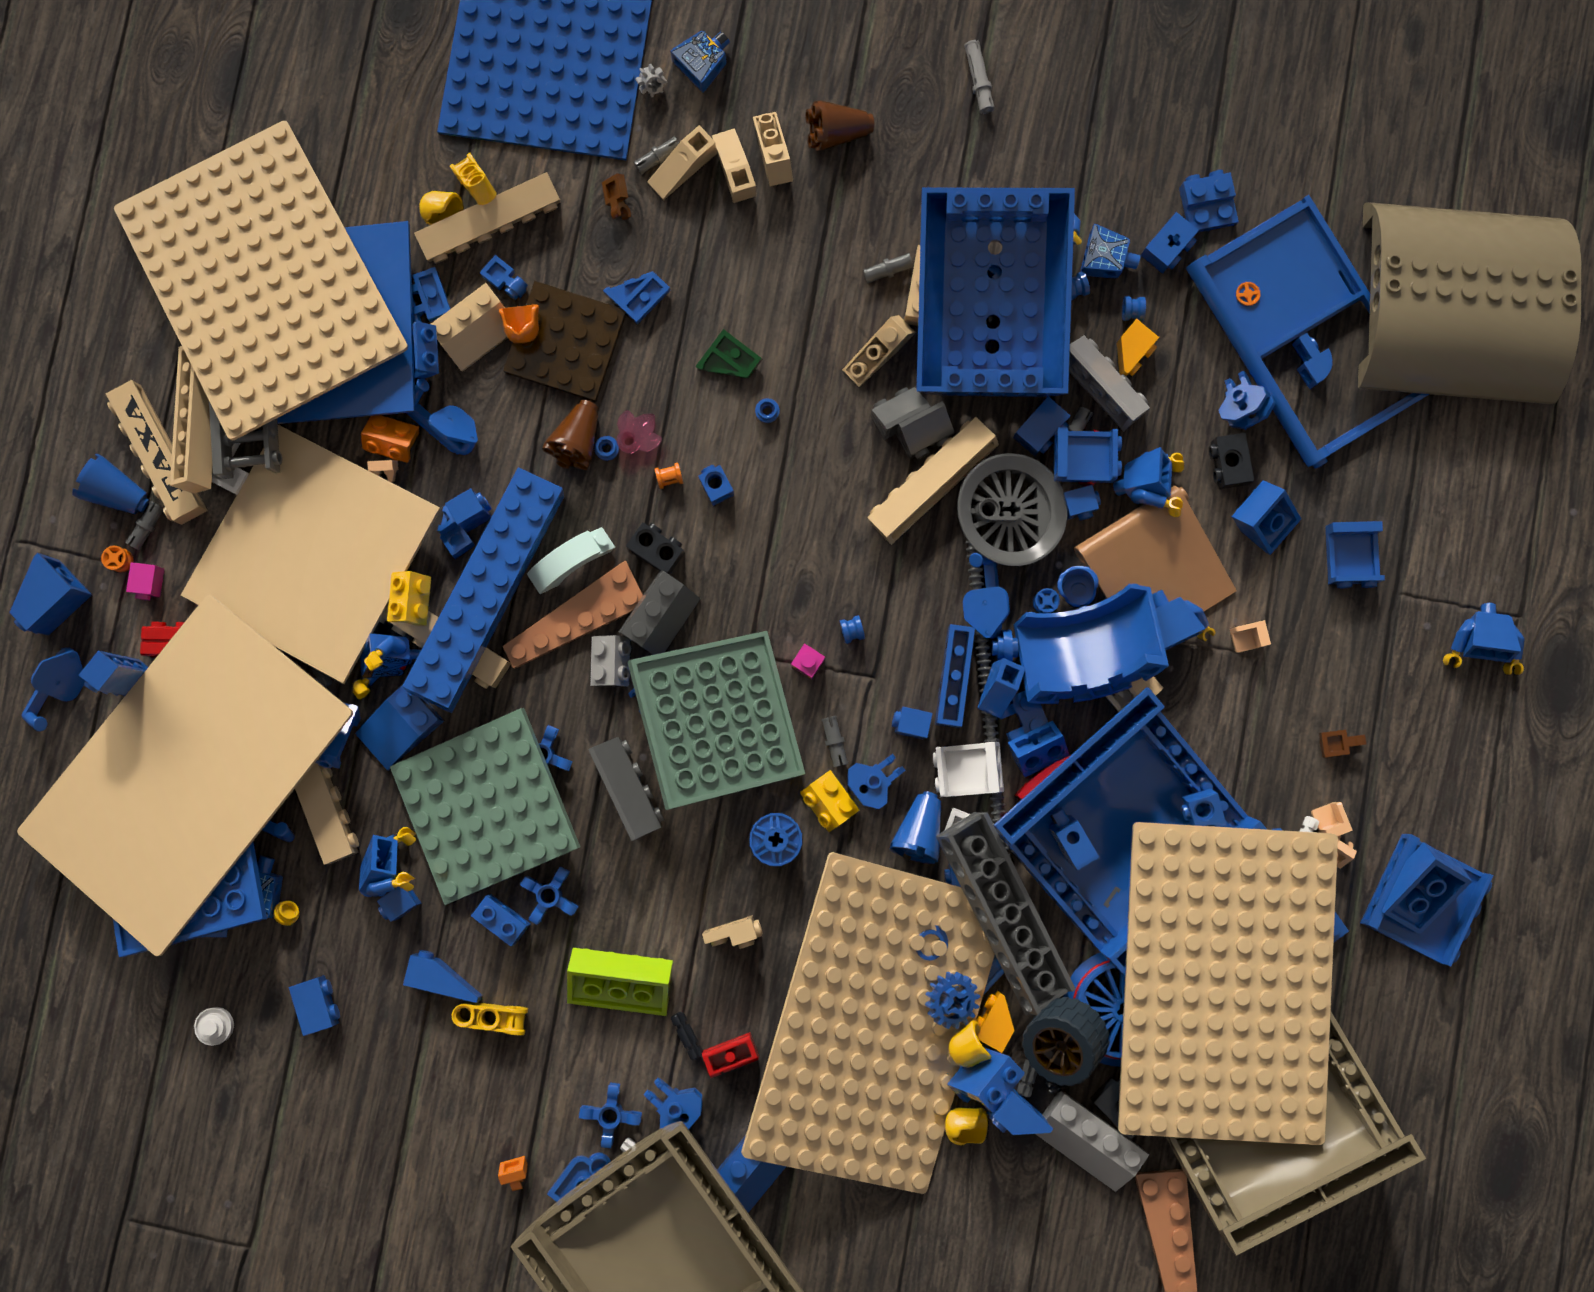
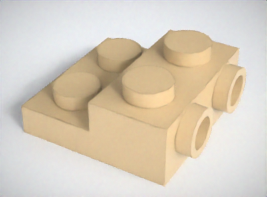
M752 915L705 930L702 936L705 944L711 942L712 947L726 943L727 937L730 936L732 946L739 945V949L753 945L754 939L761 937L763 932L759 920L754 921Z

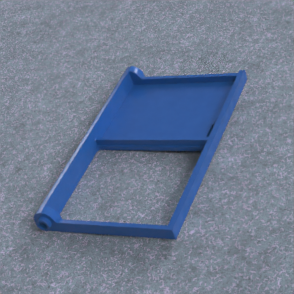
M1307 195L1299 202L1210 255L1202 256L1185 268L1257 386H1263L1273 396L1276 404L1272 410L1307 467L1313 466L1314 469L1328 462L1326 457L1429 395L1411 393L1317 450L1263 363L1262 359L1358 301L1364 304L1370 314V292L1310 195ZM1252 282L1259 287L1260 298L1252 306H1244L1237 301L1236 290L1242 283ZM1243 287L1239 293H1243L1245 291V287ZM1240 297L1243 301L1247 302V299Z

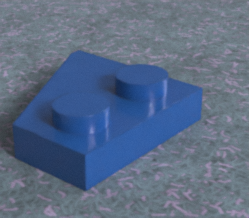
M653 271L641 275L638 279L632 278L624 281V284L613 288L607 287L603 290L604 294L637 325L671 291L670 287Z

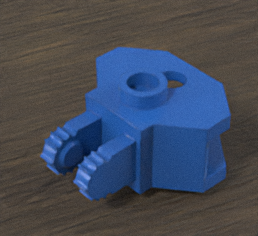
M1242 371L1238 373L1242 384L1236 386L1232 379L1225 380L1228 391L1225 392L1226 398L1218 411L1221 418L1228 421L1229 426L1232 428L1247 429L1268 418L1276 403L1273 396L1263 386L1252 385L1246 372ZM1256 413L1254 418H1249V415Z
M891 754L881 763L875 764L872 767L856 763L848 769V786L862 805L880 809L887 804L888 786L891 785V781L906 771L903 766L898 767L888 777L881 771L885 766L894 762V759H896L894 754ZM861 785H866L868 788L865 794L859 790Z
M657 1078L654 1082L657 1088L667 1095V1098L662 1101L650 1090H647L644 1096L658 1108L660 1129L679 1121L683 1122L687 1129H689L701 1115L702 1093L696 1088L680 1091L677 1088L672 1089L662 1079ZM682 1114H687L689 1118H683Z

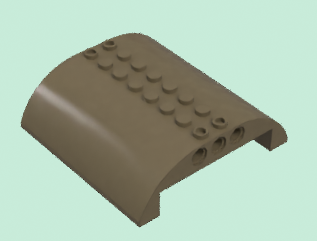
M1365 203L1363 205V228H1372L1369 355L1359 364L1358 388L1555 404L1567 384L1573 367L1581 325V252L1577 233L1573 225L1568 220L1562 218Z
M1331 1011L1325 1142L1322 1145L1166 1137L1205 1211L1235 1256L1426 1159L1413 1135L1404 1136Z
M681 1121L667 1125L647 1136L580 1183L537 1218L511 1245L512 1250L542 1292H804Z

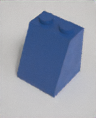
M37 553L33 557L9 613L16 619L14 623L25 632L31 631L35 634L50 635L92 594L60 560Z

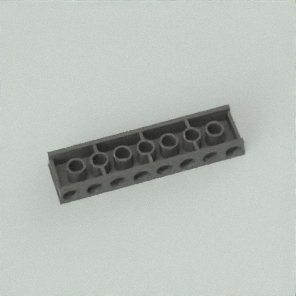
M974 812L938 834L936 838L1025 1015L1037 1016L1055 998H1060L1067 992H1073L1076 988L999 834L995 830L988 812Z

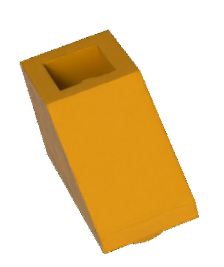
M1138 319L1133 322L1117 342L1120 375L1127 376L1130 374L1133 377L1142 366L1139 361L1143 356L1149 358L1157 348L1155 342L1159 337Z
M997 990L995 995L991 994L988 997L984 1006L987 1010L983 1017L978 1016L976 1019L981 1027L976 1035L980 1041L1003 1053L1014 1033V1027L1005 996Z

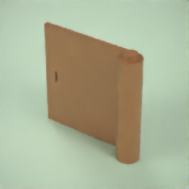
M1175 485L1171 487V497L1167 498V500H1170L1173 497H1179L1183 501V508H1180L1181 515L1179 517L1169 515L1167 507L1162 509L1143 504L1074 547L1080 562L1096 573L1099 587L1106 599L1117 594L1128 584H1138L1151 587L1152 594L1163 590L1169 602L1181 597L1183 600H1188L1202 608L1203 611H1206L1237 591L1187 501L1189 500L1188 494L1182 487L1178 488Z

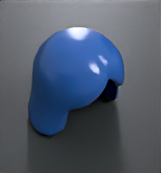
M1075 566L1061 573L1057 587L1060 595L1069 605L1073 607L1087 606L1095 598L1099 580L1091 568Z

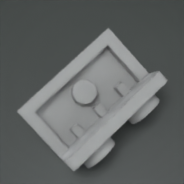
M616 635L592 637L590 686H629L630 670L628 661H630L631 653L630 639Z

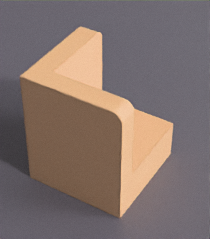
M1265 620L1230 629L1236 653L1271 645Z
M1332 802L1311 811L1313 818L1319 820L1317 828L1319 833H1332L1339 836L1353 831L1341 802Z

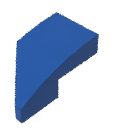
M445 505L442 510L444 513L442 522L438 526L437 531L441 534L440 539L450 554L456 559L475 546L467 532L457 525Z

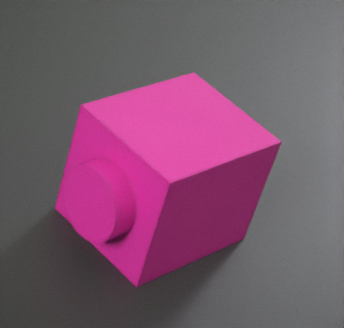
M131 562L126 592L135 594V599L150 601L151 597H160L164 568L156 565Z
M804 643L791 663V667L812 680L824 662L825 656Z

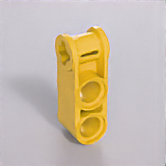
M470 153L467 154V158L458 164L450 165L459 182L465 186L477 204L485 205L494 200L496 197L495 189Z
M467 1001L455 1007L452 1012V1020L459 1027L497 1031L511 1035H525L523 1026L528 1008ZM462 1008L470 1011V1020L466 1021L461 1018L460 1011ZM486 1011H491L495 1014V1023L491 1024L486 1021Z

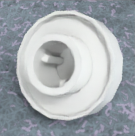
M220 1007L204 1010L198 1015L194 1024L197 1038L202 1043L211 1046L221 1044L229 1039L234 1029V1021L231 1014Z

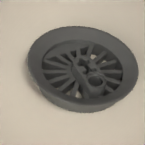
M1013 453L992 456L974 467L961 486L957 507L960 526L972 547L985 558L1006 566H1023L1034 563L1048 555L1059 543L1064 533L1067 522V505L1063 489L1059 481H1054V474L1042 463L1031 457ZM997 473H1003L1004 491L997 478ZM1011 474L1018 475L1011 494ZM989 477L995 493L982 481L984 478ZM1026 479L1031 485L1017 499L1023 481ZM978 487L988 498L974 494L975 489ZM1032 491H1034V499L1022 503L1023 500ZM971 501L978 503L971 508ZM1034 504V509H1024ZM982 506H986L990 510V516L983 514ZM1006 508H1008L1009 511H1012V512H1013V515H1011V512H1007V511H1003V510H1005ZM987 523H994L982 537L976 530V528ZM1027 525L1034 527L1035 533ZM999 527L994 543L991 546L985 540ZM1021 531L1034 543L1029 549ZM1004 532L1006 551L999 550ZM1013 535L1020 548L1019 552H1013Z

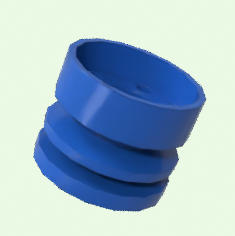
M770 813L761 817L753 825L750 832V847L753 854L762 863L770 866H782L791 862L799 854L802 846V832L799 825L790 816L783 813ZM775 832L780 833L779 837L783 838V843H778L777 847L772 846L773 842L769 840V836H774Z

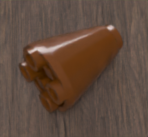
M814 101L811 109H806L805 112L806 123L810 124L808 146L809 148H815V150H825L865 137L874 131L873 114L863 110L826 101Z
M581 400L545 441L542 450L557 459L556 464L565 469H569L570 466L578 467L582 470L588 469L592 460L598 421L597 405L588 400Z

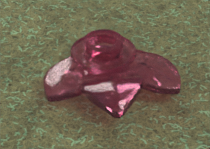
M626 410L620 415L617 422L620 433L616 441L621 451L625 453H633L637 450L648 452L660 445L662 438L653 433L655 428V416L653 413L643 414L635 418L629 410ZM627 438L634 440L631 445L625 444Z

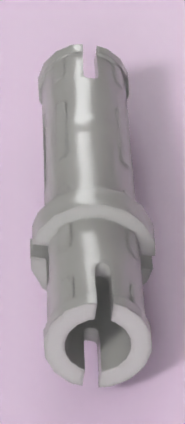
M971 40L965 43L964 47L974 86L972 89L973 93L976 94L980 113L987 114L995 109L991 96L992 85L987 78L979 40Z

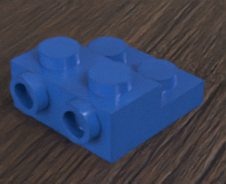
M1216 170L1209 173V177L1200 178L1199 174L1191 175L1180 186L1179 191L1186 220L1199 230L1198 232L1234 226L1239 222L1234 203L1236 193L1231 172L1224 174L1223 170Z

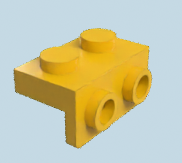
M412 571L393 572L391 574L387 621L427 626L431 577Z
M831 770L800 792L805 804L813 810L818 817L819 823L828 832H831L859 811V808Z

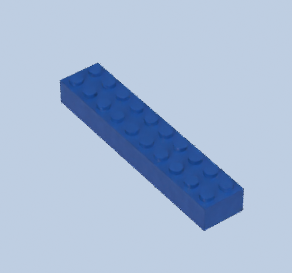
M519 467L517 468L402 686L406 692L448 712H453L564 498L562 487Z

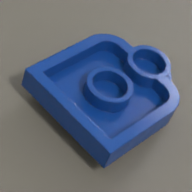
M594 1153L589 1158L583 1155L574 1157L547 1192V1195L557 1202L580 1183L610 1163V1158L604 1153Z

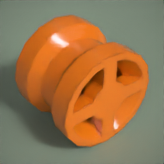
M1252 282L1242 283L1236 290L1237 301L1244 306L1254 305L1260 298L1259 287ZM1243 287H1245V291L1243 293H1239L1240 290ZM1240 297L1247 299V302L1243 301Z
M109 546L103 551L101 556L102 563L107 569L120 573L128 571L131 562H134L131 552L118 546Z

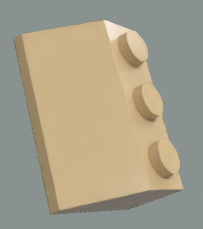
M486 283L431 323L436 325L438 342L462 372L507 339L502 318L499 314V309L505 307Z

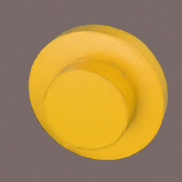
M283 901L276 905L273 916L282 925H292L299 917V908L292 901Z

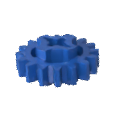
M946 972V978L937 976L938 983H930L933 990L925 994L930 997V1001L925 1003V1006L931 1009L927 1014L934 1018L933 1021L938 1025L942 1024L947 1029H950L951 1026L959 1029L960 1022L967 1025V1017H975V1014L972 1012L973 1008H979L975 1000L979 999L980 995L974 992L978 988L977 985L971 983V978L963 976L959 972L955 974ZM958 984L961 985V987L955 986L953 988L952 985ZM953 1013V1016H945V1015H944V1014L949 1015V1014Z

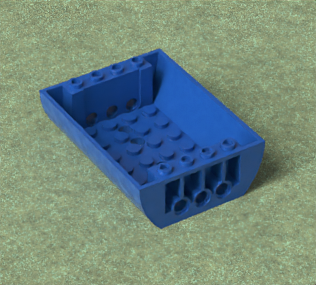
M922 187L917 392L939 396L1050 397L1068 394L1075 188ZM994 241L1002 245V251L996 255L991 254L988 250L989 244ZM992 266L999 267L1002 272L1000 278L995 280L989 278L987 274L988 269ZM989 316H997L1000 320L999 327L996 329L988 328L986 319ZM990 340H995L999 344V350L994 354L988 353L985 349V344Z

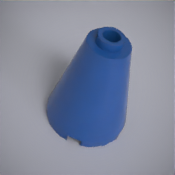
M95 454L96 460L92 458L88 460L77 477L76 482L80 483L78 490L73 488L72 495L74 497L131 514H137L139 511L143 512L146 509L149 499H147V493L105 457Z
M927 791L917 795L891 842L889 849L893 853L901 857L906 854L911 857L910 860L921 863L935 864V861L938 862L940 844L936 836L940 834L941 801L937 799L938 795Z

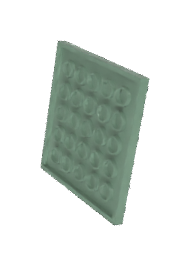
M767 631L628 661L666 810L805 774Z
M520 708L390 766L444 905L580 848L524 708Z

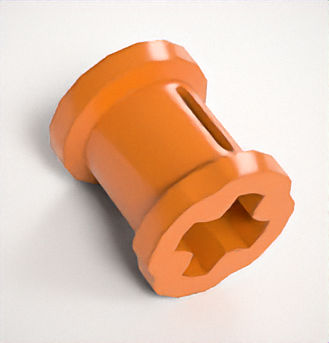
M678 463L664 469L654 468L660 489L674 483L684 484Z

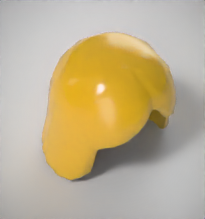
M431 191L424 194L420 200L419 209L422 219L428 225H432L463 211L464 206L461 197L457 193Z
M972 1020L963 1029L954 1034L949 1042L948 1049L951 1058L957 1065L962 1067H973L980 1062L991 1059V1055L982 1046L976 1035L981 1027L975 1020Z
M955 1108L951 1110L945 1120V1132L948 1139L956 1145L983 1143L988 1130V1117L985 1109Z

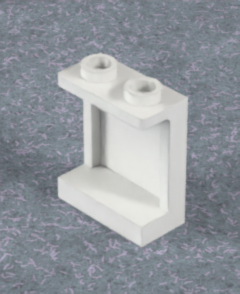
M999 742L936 747V753H933L934 767L938 768L935 787L936 791L940 792V797L1004 792Z

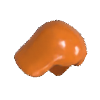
M533 304L499 309L504 332L511 342L527 343L536 338L539 331V305Z

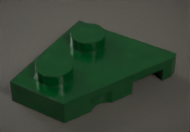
M723 329L695 367L703 371L749 379L763 359Z

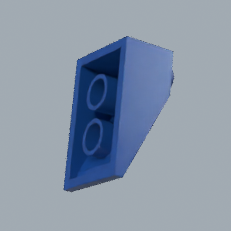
M401 686L382 703L355 734L386 770H389L390 766L400 761L441 725L444 720L427 701L406 692Z
M1423 842L1406 860L1382 912L1416 933L1421 934L1468 887L1472 880L1458 862Z

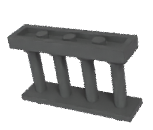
M209 401L213 475L222 479L234 478L233 471L235 468L265 464L266 469L274 473H281L282 454L279 451L277 418L263 425V430L251 431L236 440H230ZM264 440V454L233 458L232 446L235 443Z

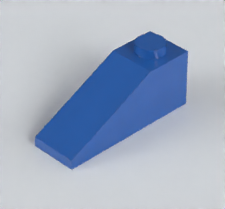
M419 950V953L410 955L403 983L404 986L475 1003L482 999L480 992L444 961L435 958L434 953Z

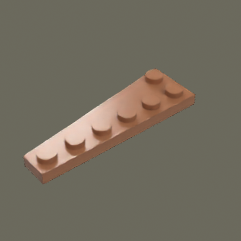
M627 561L613 568L505 644L503 648L513 669L632 613L643 594Z
M1183 1169L1137 1172L1135 1180L1164 1292H1197L1187 1176Z

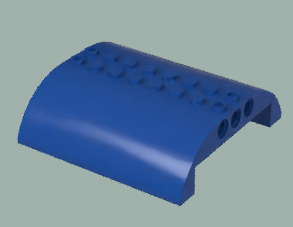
M1148 687L994 824L995 830L1020 863L1084 936L1124 976L1126 973L1133 824L1144 822L1189 825V821L1184 819L1181 811V806L1184 805L1182 797L1211 788L1219 795L1227 827L1267 830L1261 821L1249 817L1161 713L1165 706ZM1200 803L1197 806L1196 813L1204 811L1205 803ZM1063 807L1067 815H1071L1078 820L1100 858L1079 870H1076L1064 858L1049 830V826L1054 824L1049 813L1056 808ZM1118 887L1120 889V892H1116V894L1109 902L1110 906L1107 908L1103 904L1110 896L1114 888Z

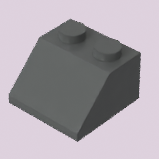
M906 387L896 392L893 399L889 401L882 399L873 405L874 408L871 410V417L883 439L886 440L896 434L899 423L931 406L921 393L917 392L915 387L910 390Z
M941 401L899 423L896 436L909 460L914 457L918 460L930 453L929 449L935 446L942 448L944 442L953 437L954 429L945 404Z

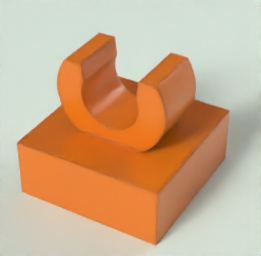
M525 1156L500 1162L498 1178L501 1185L510 1183L512 1191L523 1189L521 1182L526 1178L528 1165Z

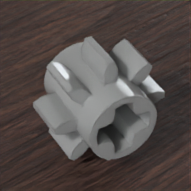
M649 64L644 69L640 68V75L635 80L640 85L639 90L641 93L644 94L648 91L651 97H654V94L659 92L663 93V84H666L667 80L662 76L664 73L662 69L658 67L655 70L652 64Z

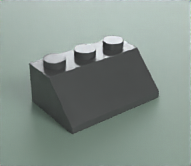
M659 571L619 633L652 655L665 653L701 598L666 572Z

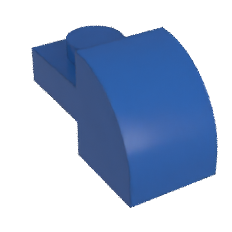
M1306 333L1292 343V346L1304 362L1297 371L1308 388L1312 389L1330 373L1332 355L1329 348L1320 353L1315 339Z

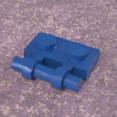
M436 267L412 275L415 282L412 285L413 323L422 322L420 317L426 314L429 322L435 321L451 309ZM417 294H419L422 304L416 306L413 298Z

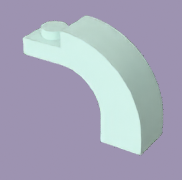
M602 527L592 532L586 531L550 552L533 566L527 575L539 594H542L559 586L567 576L579 567L611 552L615 546Z

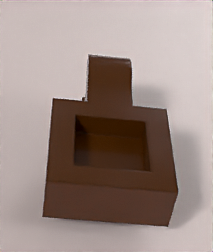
M616 173L602 182L605 204L611 206L612 218L616 219L622 216V220L625 221L631 217V211L624 203V200L628 198L624 174Z
M1346 729L1319 733L1323 758L1350 754V746L1366 745L1365 735L1347 737Z

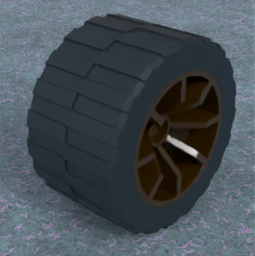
M1063 997L1055 998L1046 1008L1042 1009L1033 1018L1023 1034L1022 1046L1025 1057L1028 1059L1031 1067L1040 1076L1046 1078L1047 1081L1054 1082L1057 1085L1074 1086L1075 1084L1083 1083L1099 1065L1109 1047V1032L1104 1020L1099 1016L1100 1014L1087 1003H1083L1075 998Z

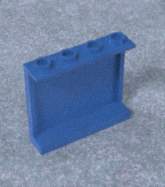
M1402 834L1360 923L1442 965L1451 967L1460 956L1459 949L1462 942L1470 935V925L1481 911L1482 906L1480 903L1484 895H1487L1492 887L1491 880L1493 875L1482 873L1448 856L1462 866L1472 882L1421 934H1418L1382 912L1406 860L1423 843L1419 841L1420 838L1412 834Z

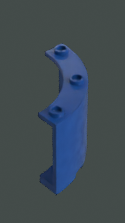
M1128 584L1117 594L1094 605L1059 613L1026 612L1014 624L1015 636L1018 639L1021 666L1025 667L1023 679L1028 703L1058 704L1059 699L1073 698L1074 702L1105 697L1132 688V682L1141 678L1147 681L1169 666L1151 587Z

